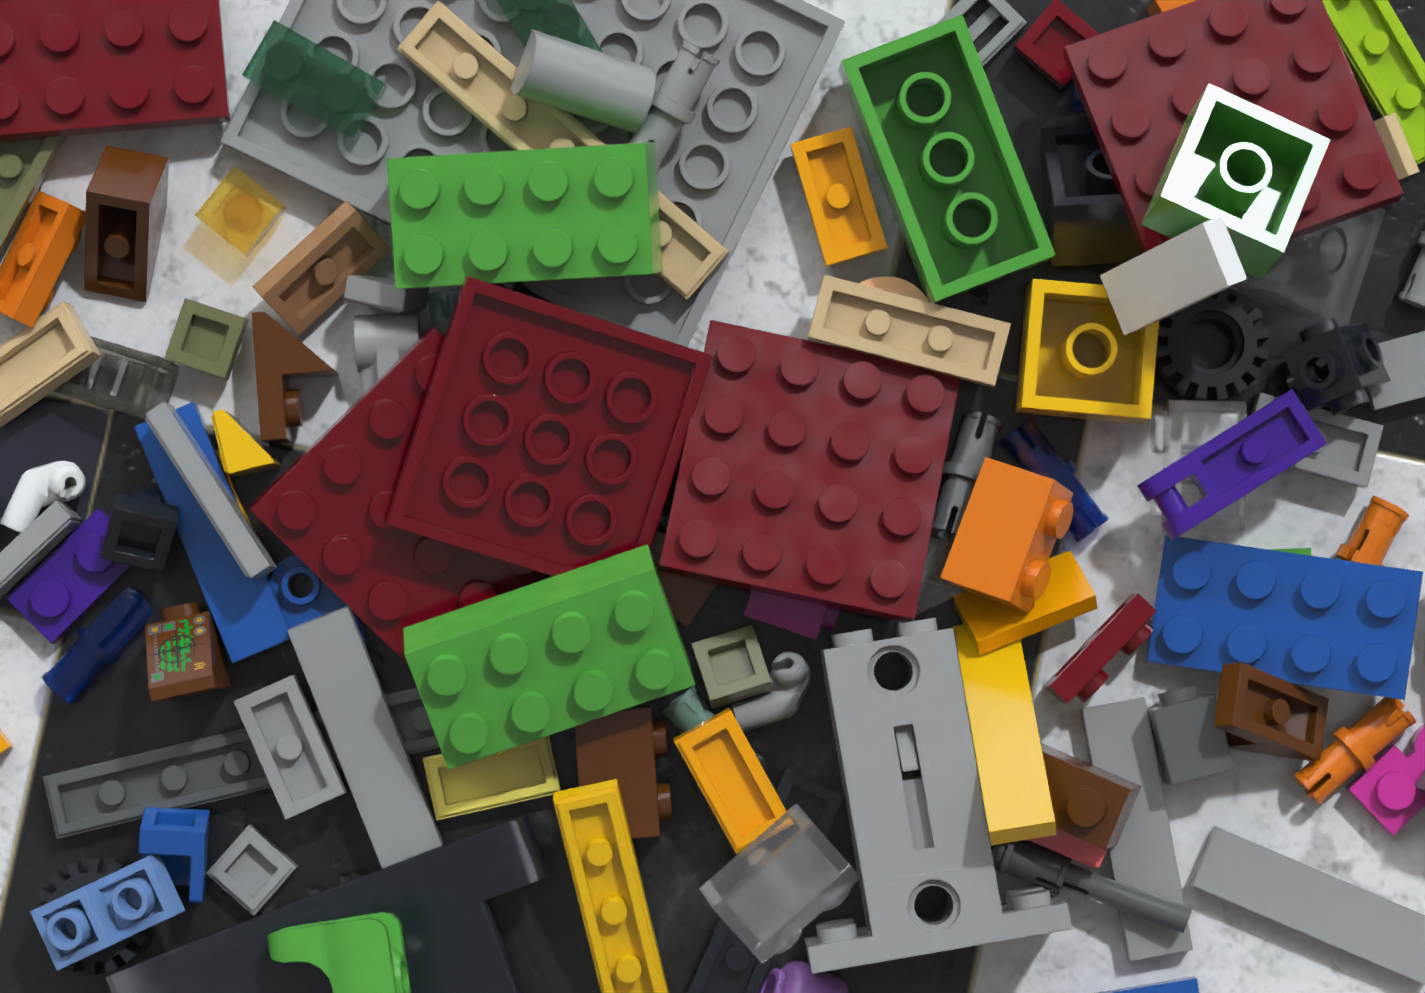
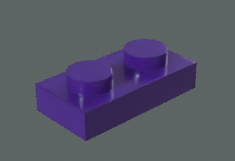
M102 509L94 511L7 597L9 602L51 644H56L134 567L128 564L100 559L102 542L109 516Z

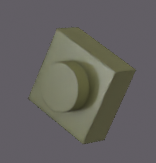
M185 298L165 359L229 380L249 320Z
M753 625L691 643L711 709L773 690L772 681Z

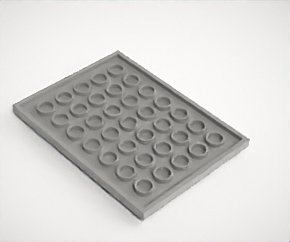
M290 0L220 141L223 145L342 203L347 200L353 208L390 226L387 158L514 151L397 50L399 45L438 0ZM439 0L516 68L520 64L532 29L651 68L655 74V90L657 91L679 54L684 40L700 49L688 70L689 74L693 73L705 51L720 60L719 65L714 68L691 109L696 113L690 125L684 122L660 164L661 168L657 173L658 190L730 252L689 300L685 299L656 273L522 282L539 298L547 302L688 347L832 52L845 21L803 0ZM570 113L605 145L628 144L634 134Z

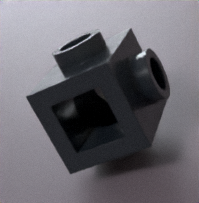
M1335 318L1320 322L1299 332L1302 340L1301 344L1282 352L1288 366L1285 370L1288 387L1290 390L1293 389L1300 402H1303L1307 412L1330 407L1333 416L1343 414L1368 403L1367 391L1391 381L1383 364L1380 347L1371 335L1366 322L1338 327Z

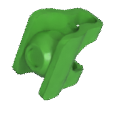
M379 912L290 926L267 936L269 953L272 960L281 963L309 962L321 968L330 980L333 993H411L402 926L400 920L392 913Z

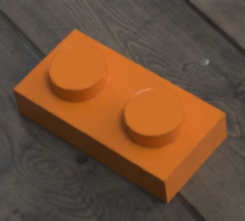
M37 191L0 266V313L26 326L34 327L40 313L47 308L52 299L53 287L68 256L79 245L82 228L86 220L85 211L44 192Z

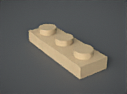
M824 275L807 339L993 388L996 384L1011 323Z

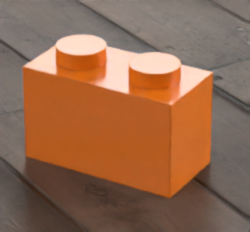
M985 457L940 578L960 590L1029 613L1034 599L1038 600L1041 598L1049 583L1051 566L1048 560L1056 539H1061L1066 534L1071 524L1073 504L1070 501L1073 492L1054 479Z

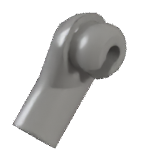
M787 651L777 655L773 660L772 670L769 675L772 681V691L731 703L736 720L743 732L791 718L798 712L811 683L810 667L800 654Z

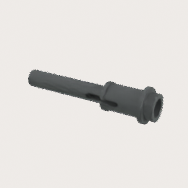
M1028 840L997 844L994 845L992 850L994 867L998 870L997 877L1001 879L1004 878L1006 873L1038 886H1043L1058 895L1061 888L1178 932L1184 933L1192 911L1191 908L1071 864V858Z

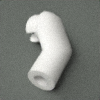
M56 461L25 471L3 513L0 524L21 533L38 517L42 508L50 506L55 501L67 502L79 497L86 485L83 472L77 465L69 461Z

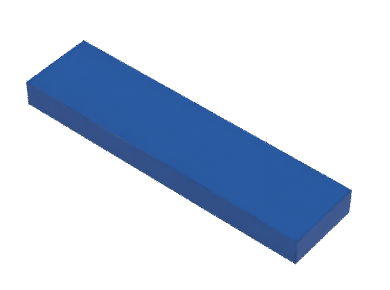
M191 402L177 408L176 410L239 507L197 403ZM144 422L134 426L165 503L179 507L176 529L232 663H237L291 640L287 632L290 628L268 574L259 580L245 576L148 423Z

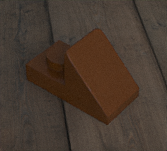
M252 312L261 441L267 444L294 442L293 427H303V405L300 389H290L289 379L338 376L339 373L266 312Z
M1242 662L1223 664L1214 727L1225 731L1229 749L1307 761H1319L1321 759L1329 699Z

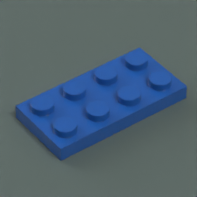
M1165 535L1155 602L1157 612L1153 615L1152 628L1154 630L1150 636L1147 661L1222 672L1223 664L1242 662L1290 683L1405 700L1423 572L1177 537L1171 541L1170 537Z

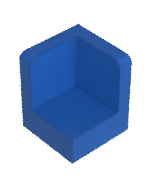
M145 807L139 834V853H142V859L152 854H160L173 884L190 886L189 903H203L207 880L210 810Z

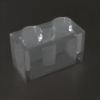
M796 803L702 885L699 890L720 918L763 964L774 954H781L790 949L800 938L802 929L821 912L830 911L840 905L850 893L851 886L861 877Z

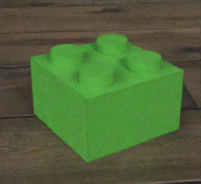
M1208 84L1185 120L1141 225L1167 237L1174 238L1201 223L1221 216L1244 272L1262 280L1285 251L1330 139Z

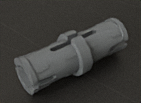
M965 411L963 413L962 424L951 461L944 462L941 480L944 483L935 508L931 536L942 540L950 516H954L955 521L948 540L949 543L954 542L985 457L991 458L998 434L1003 426L999 419L988 415L981 437L977 439L975 433L982 412Z

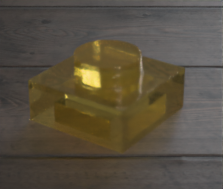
M234 165L195 216L248 257L287 207Z

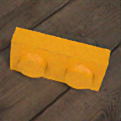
M852 126L791 143V153L825 268L886 251L887 244Z

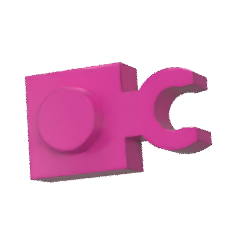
M1425 724L1414 732L1410 742L1411 750L1406 755L1396 745L1390 744L1374 759L1376 764L1367 772L1362 771L1345 787L1350 795L1389 835L1394 836L1425 806V793L1415 786L1425 771Z

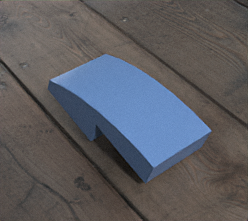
M152 854L30 911L58 971L186 910L160 854Z

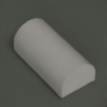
M532 29L510 90L514 95L635 133L643 125L650 110L656 78L651 68Z

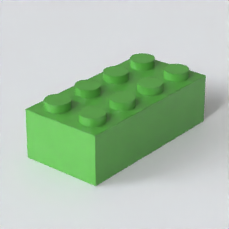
M962 14L841 61L838 72L924 294L929 302L938 304L1047 262L1055 256L1054 249Z
M655 142L387 158L396 289L462 285L465 275L488 283L646 275L663 271Z
M648 544L403 628L404 655L448 770L695 686L689 659Z

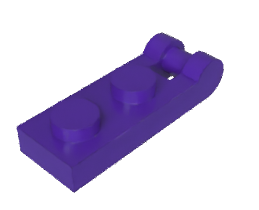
M1293 389L1154 474L1137 485L1147 502L1153 499L1166 519V522L1161 525L1172 541L1325 446L1327 442ZM1189 476L1203 496L1201 500L1190 507L1187 506L1175 487L1176 484Z

